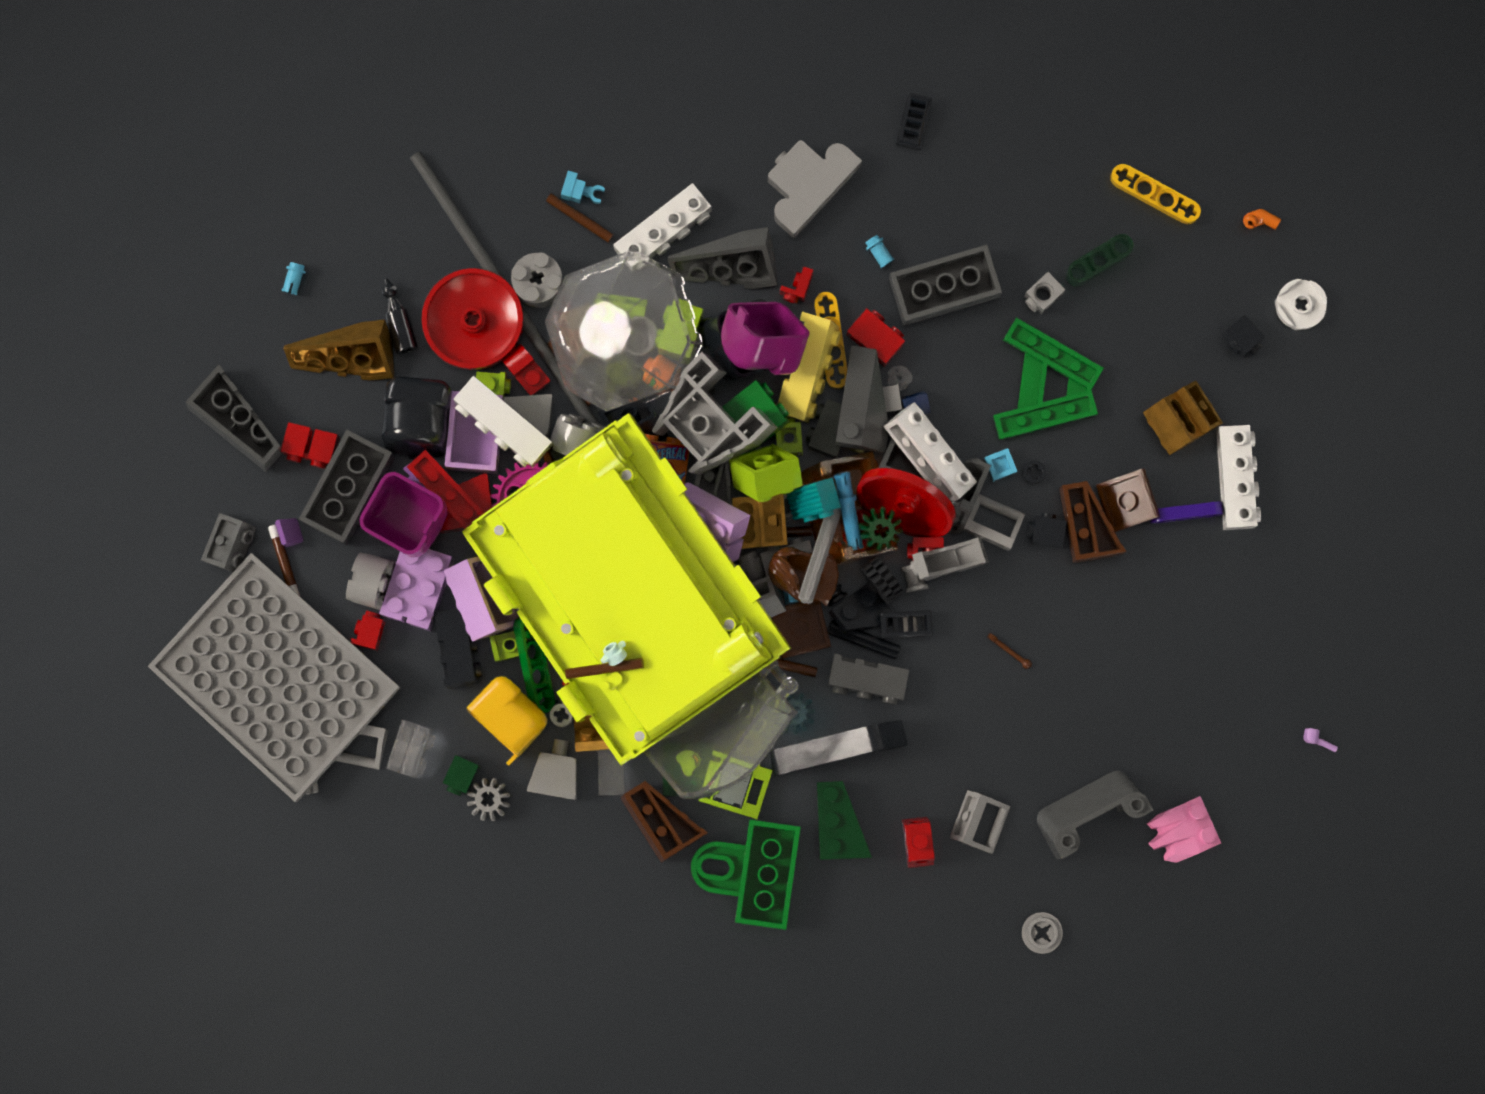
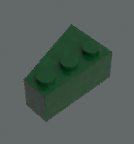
M843 781L817 782L820 860L872 858Z

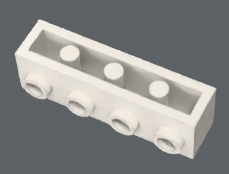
M692 183L614 243V250L632 272L637 269L642 271L650 265L652 257L656 254L661 256L671 248L670 243L676 239L680 241L691 232L690 228L696 223L701 225L710 218L709 213L712 212L711 205Z
M474 376L453 399L457 404L455 409L465 418L468 415L477 421L474 425L484 434H487L488 431L496 437L494 442L504 451L508 448L516 454L513 458L523 467H526L528 464L533 468L552 446V441Z
M915 402L901 410L883 426L921 476L941 490L950 501L955 502L977 483L971 472L964 466L954 450L950 448L939 431L932 425Z
M1250 425L1221 426L1216 429L1220 493L1224 515H1222L1223 530L1254 529L1258 526L1257 522H1261L1260 507H1256L1255 498L1259 497V484L1254 482V472L1257 471L1256 456L1252 457V447L1255 446V433L1250 431Z

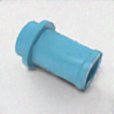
M877 234L865 242L867 245L866 250L871 251L880 268H883L895 259L883 244V237L880 238Z
M290 262V265L286 266L288 272L281 291L288 293L290 285L293 283L290 294L298 295L297 292L302 275L306 274L304 265Z

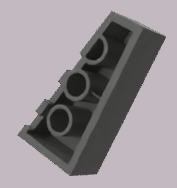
M218 365L186 401L188 410L262 470L267 472L281 456V447L225 374L221 366Z

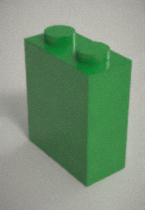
M755 380L722 406L736 422L752 407L761 409L778 428L760 445L790 423L786 417L790 413L781 402L775 403L771 397L774 395V392L766 382L761 384ZM757 446V447H755V448H753V449H751V450H749V451H747V452H745V453H743V454L752 452V451H754L755 449H757L759 446Z

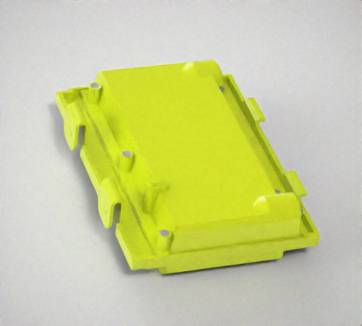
M630 413L620 420H615L562 459L552 462L528 479L524 486L474 520L473 524L462 531L493 577L484 584V587L503 615H511L513 613L512 609H519L516 613L563 682L567 684L556 693L576 722L584 721L585 716H592L589 720L620 765L639 756L791 649L758 600L761 596L740 565L735 566L685 494V491L688 489L666 457L661 459ZM620 641H625L626 646L623 648L627 656L624 660L643 658L644 668L572 679H566L565 669L603 664L600 661L604 655L603 649L612 642L618 644Z

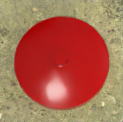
M462 269L442 278L429 292L422 310V328L431 349L446 363L466 370L485 369L501 362L516 347L523 330V309L516 292L505 279L483 269Z
M876 468L865 472L857 486V497L862 506L870 513L871 508H875L876 513H880L881 506H885L886 514L893 509L895 511L894 518H901L902 522L897 526L903 528L904 534L915 537H941L951 530L955 521V508L949 498L936 486L914 474L892 468Z

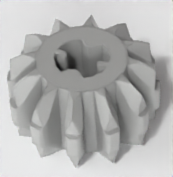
M482 778L483 787L481 788L479 784L474 783L473 787L477 790V793L470 791L467 793L468 796L475 797V801L467 802V806L476 805L477 807L472 811V814L475 816L482 811L480 816L482 821H485L487 813H489L491 821H495V811L500 816L505 815L504 811L500 809L501 805L507 808L510 807L508 802H502L503 798L510 797V793H500L505 789L506 785L502 783L496 789L497 779L495 778L491 780L490 786H488L487 779ZM484 794H494L492 799L494 804L492 806L490 804H487V806L483 804L485 801Z

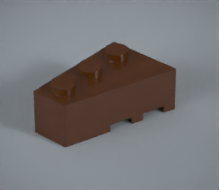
M1088 481L1062 485L1059 491L1064 518L1067 521L1066 529L1073 563L1119 556L1126 553Z
M646 781L621 796L622 802L661 863L708 833L689 819L685 813L672 805L668 799Z

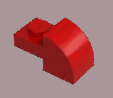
M521 344L517 345L501 361L529 395L537 394L551 382Z

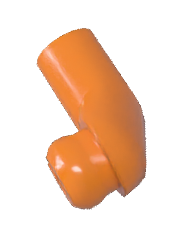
M1264 209L1249 212L1243 218V223L1248 229L1265 224L1276 230L1281 221V218Z

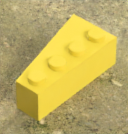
M802 312L800 321L804 322V326L810 332L800 366L796 372L791 373L789 379L785 378L778 403L781 402L790 413L786 417L809 423L810 418L813 419L816 415L818 405L815 402L818 394L821 395L824 390L825 380H823L825 370L831 368L833 362L831 352L833 346L838 345L841 332L839 331L840 327L831 320Z

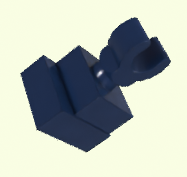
M925 391L900 397L903 409L915 402L924 414L931 413Z

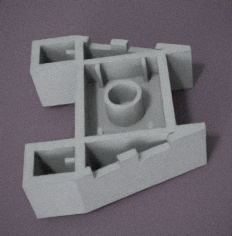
M701 352L683 370L679 377L681 378L675 390L672 391L664 412L660 414L652 430L654 434L664 436L669 430L672 431L698 460L688 470L696 475H701L729 461V459L759 446L778 428L759 408L752 407L737 422L723 409L708 391L726 372L711 355Z

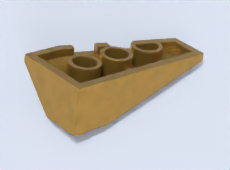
M385 320L360 322L284 345L283 348L291 369L317 373L325 370L338 372V376L346 377L347 374L361 376V379L369 381L394 377L392 338Z

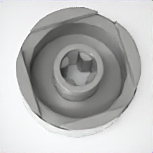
M541 252L531 253L518 260L512 269L511 281L514 291L524 304L536 308H544L550 306L559 298L563 289V276L559 265L552 257ZM538 276L541 278L542 283L538 285L534 282V277Z
M561 414L557 418L550 441H552L551 447H553L554 451L567 455L606 427L594 422L592 424L584 423V418L575 414Z
M360 552L351 570L353 572L352 579L348 580L346 600L381 610L385 598L384 595L387 592L391 580L390 576L393 574L396 562Z

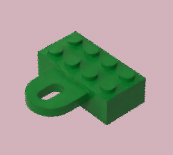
M749 820L746 845L716 841L701 846L694 854L691 862L692 876L698 886L705 891L738 896L735 923L786 930L801 827ZM705 859L723 860L729 864L730 869L724 876L707 874L702 870V862Z

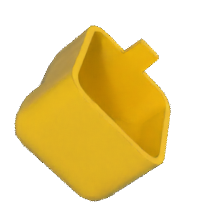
M503 676L493 679L466 707L467 711L514 754L506 762L508 766L533 743L547 725L545 713L514 682Z

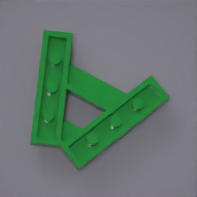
M1016 317L1003 341L1025 353L1018 408L993 415L999 441L1098 415L1092 388L1104 368ZM1048 366L1068 378L1067 394L1065 397L1043 402Z

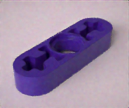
M1221 501L1158 508L1160 517L1150 520V523L1157 524L1224 515L1223 504Z

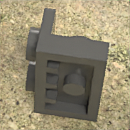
M219 513L201 561L233 573L245 560L249 545L254 538L256 527Z

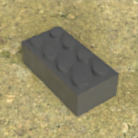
M988 245L895 271L889 275V281L903 326L998 299L1002 294Z
M346 430L299 520L348 546L360 523L359 519L364 508L395 458L393 453Z

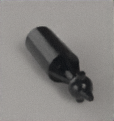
M386 278L384 279L382 295L388 298L385 318L396 354H404L414 351L418 346L407 309H404L395 297L397 287Z

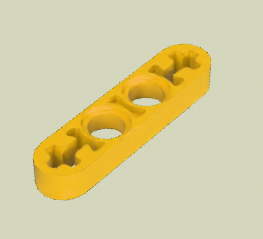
M1119 164L1113 169L1110 176L1111 182L1120 190L1181 223L1192 224L1199 218L1201 209L1194 200L1129 165ZM1126 171V177L1130 180H1133L1134 176L1138 177L1133 188L1128 187L1131 182L1126 179L1122 182L1118 181L1119 176L1116 172ZM1141 182L1149 183L1151 192L1147 195L1141 194L1138 191V184ZM1170 194L1173 197V204L1169 207L1163 206L1160 203V196ZM1180 200L1182 201L1180 207L1187 209L1189 206L1192 207V213L1195 216L1190 215L1189 218H1186L1184 210L1178 208L1176 213L1173 209Z
M822 292L815 299L816 316H825L824 307L818 304L822 303L823 298L833 302V304L829 305L830 315L835 313L836 317L828 316L825 319L831 320L840 327L841 337L838 345L835 347L840 349L841 355L838 359L833 360L832 365L842 362L843 366H838L839 375H844L845 378L841 379L840 384H836L835 380H830V377L834 376L833 367L825 370V377L830 388L840 390L845 387L847 362L836 297L832 293Z

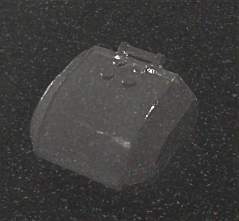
M776 660L643 753L682 799H701L724 792L743 781L762 764L798 714L797 710L786 699L798 690L799 684L794 678L786 675L778 666V661ZM769 673L781 683L778 689L766 678Z

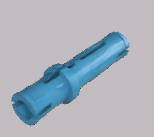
M850 472L840 473V475L835 474L834 478L841 505L840 509L848 545L847 549L848 551L858 550L857 547L862 549L864 545L860 535L855 505L857 497L856 494H853Z

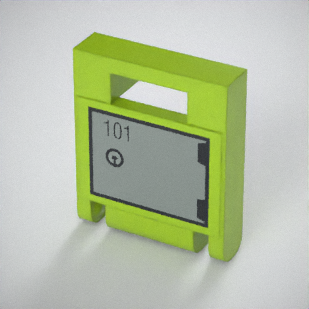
M713 752L712 757L722 761L721 764L710 762L701 791L709 793L711 796L710 799L705 796H699L698 801L757 819L773 770ZM754 779L763 781L756 805L746 803Z

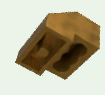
M1197 381L1182 387L1177 392L1163 398L1143 412L1149 426L1153 428L1160 439L1161 445L1167 450L1169 455L1181 450L1223 423Z
M783 494L773 496L771 500L766 502H758L751 497L732 498V506L750 515L746 534L741 537L744 539L741 549L788 545Z

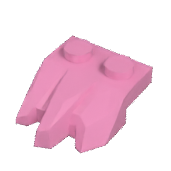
M1201 796L1164 811L1147 823L1150 829L1158 831L1157 836L1148 844L1154 850L1165 847L1166 852L1163 856L1165 861L1177 863L1221 844Z

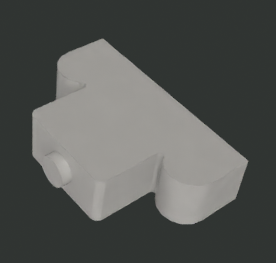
M802 140L798 141L788 153L783 151L775 160L777 165L768 173V183L785 197V199H781L775 205L774 218L776 223L794 239L861 167L862 160L848 147L839 143L828 147L825 159H822Z

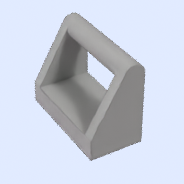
M979 494L963 531L1010 551L1025 514ZM979 505L1016 521L1010 537L973 521Z
M367 725L359 733V735L378 738L375 759L342 752L335 761L380 770L388 730Z
M967 790L949 838L993 855L1011 806ZM986 803L998 807L999 810L984 846L973 841Z

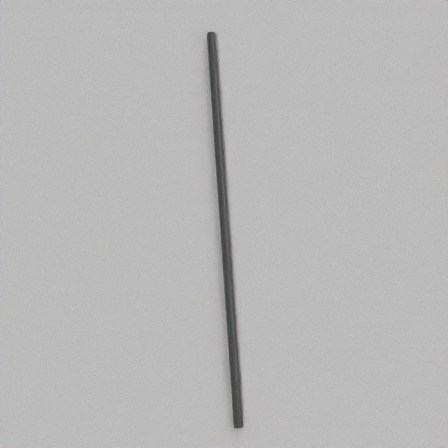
M415 153L411 156V161L483 270L493 272L504 279L422 153ZM522 306L524 315L523 331L579 416L584 418V423L592 424L594 422L600 424Z

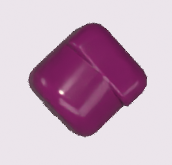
M731 303L728 306L723 322L721 341L725 354L735 366L748 370L768 369L774 375H789L796 372L800 366L810 332L792 311L781 303Z
M389 472L382 477L359 519L360 526L372 537L409 557H419L426 553L442 529L447 516V505L434 492L399 473Z

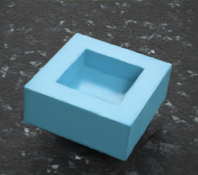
M1008 448L984 457L985 463L991 465L989 473L993 482L1017 473Z

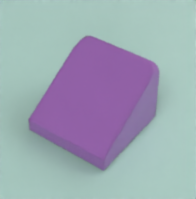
M296 518L276 520L275 524L283 546L290 547L303 542V536Z

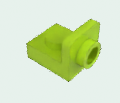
M476 372V378L494 394L503 395V397L506 394H510L511 379H507L506 372Z

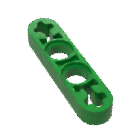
M517 617L514 621L513 629L527 696L544 713H547L554 707L555 697L546 655L529 630L526 629L524 631L525 624L520 617ZM530 645H533L536 649V654L532 659L528 656L527 652ZM535 670H539L541 674V679L537 684L533 680ZM542 697H544L545 702H542V704L540 705L539 701L542 700Z

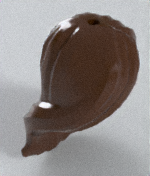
M785 547L778 550L769 562L768 575L771 582L799 602L801 600L798 599L812 553L801 551L794 547ZM829 552L813 602L820 601L825 606L828 605L829 600H831L832 595L835 593L839 576L836 559Z

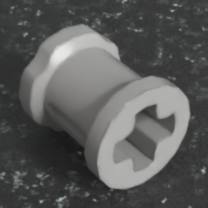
M911 565L901 568V571L905 573L907 582L906 593L928 589V584H925L924 580L919 579V576L914 575Z
M557 704L550 711L551 721L560 728H565L572 724L574 720L564 704ZM565 709V713L569 717L568 719H563L562 723H559V718L555 714Z

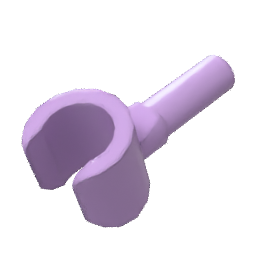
M1305 728L1304 741L1306 743L1318 744L1333 752L1337 751V746L1319 738L1320 730Z

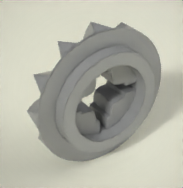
M1039 912L1031 915L1022 926V939L1026 947L1031 951L1039 954L1049 953L1055 950L1061 943L1063 937L1062 926L1053 915ZM1034 925L1040 928L1050 925L1046 932L1050 940L1049 942L1042 937L1034 941L1038 933Z

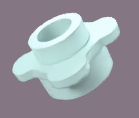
M620 641L618 644L616 642L608 644L603 649L604 655L600 661L602 663L608 662L610 666H615L622 662L627 656L623 648L626 646L625 641Z

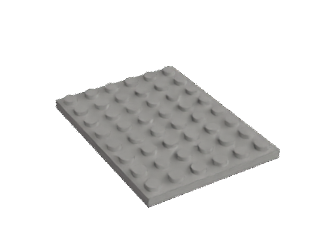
M252 553L248 555L148 665L158 677L296 803L400 689L391 678Z

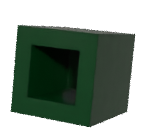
M455 755L443 781L444 784L448 785L446 790L458 796H461L462 792L467 794L481 766Z

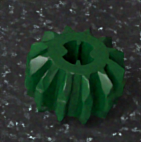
M881 506L880 513H876L875 508H871V517L867 514L862 516L863 520L867 523L859 524V529L864 531L860 534L861 538L868 539V547L873 546L876 542L877 550H881L884 543L890 549L892 547L890 540L898 543L900 539L896 534L903 533V528L897 526L902 522L901 518H894L895 511L893 509L886 514L885 506ZM878 524H882L885 528L884 532L881 533L879 529L877 530Z

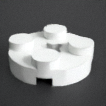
M1295 279L1288 282L1279 291L1275 300L1276 312L1280 320L1296 331L1316 326L1326 313V294L1320 285L1311 280ZM1299 298L1301 301L1305 299L1307 301L1305 305L1307 310H1298L1296 308V299Z

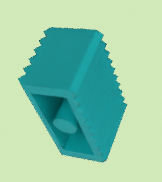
M833 477L795 488L793 492L786 494V499L789 500V509L792 510V519L803 518L804 523L834 515L833 510L841 507Z

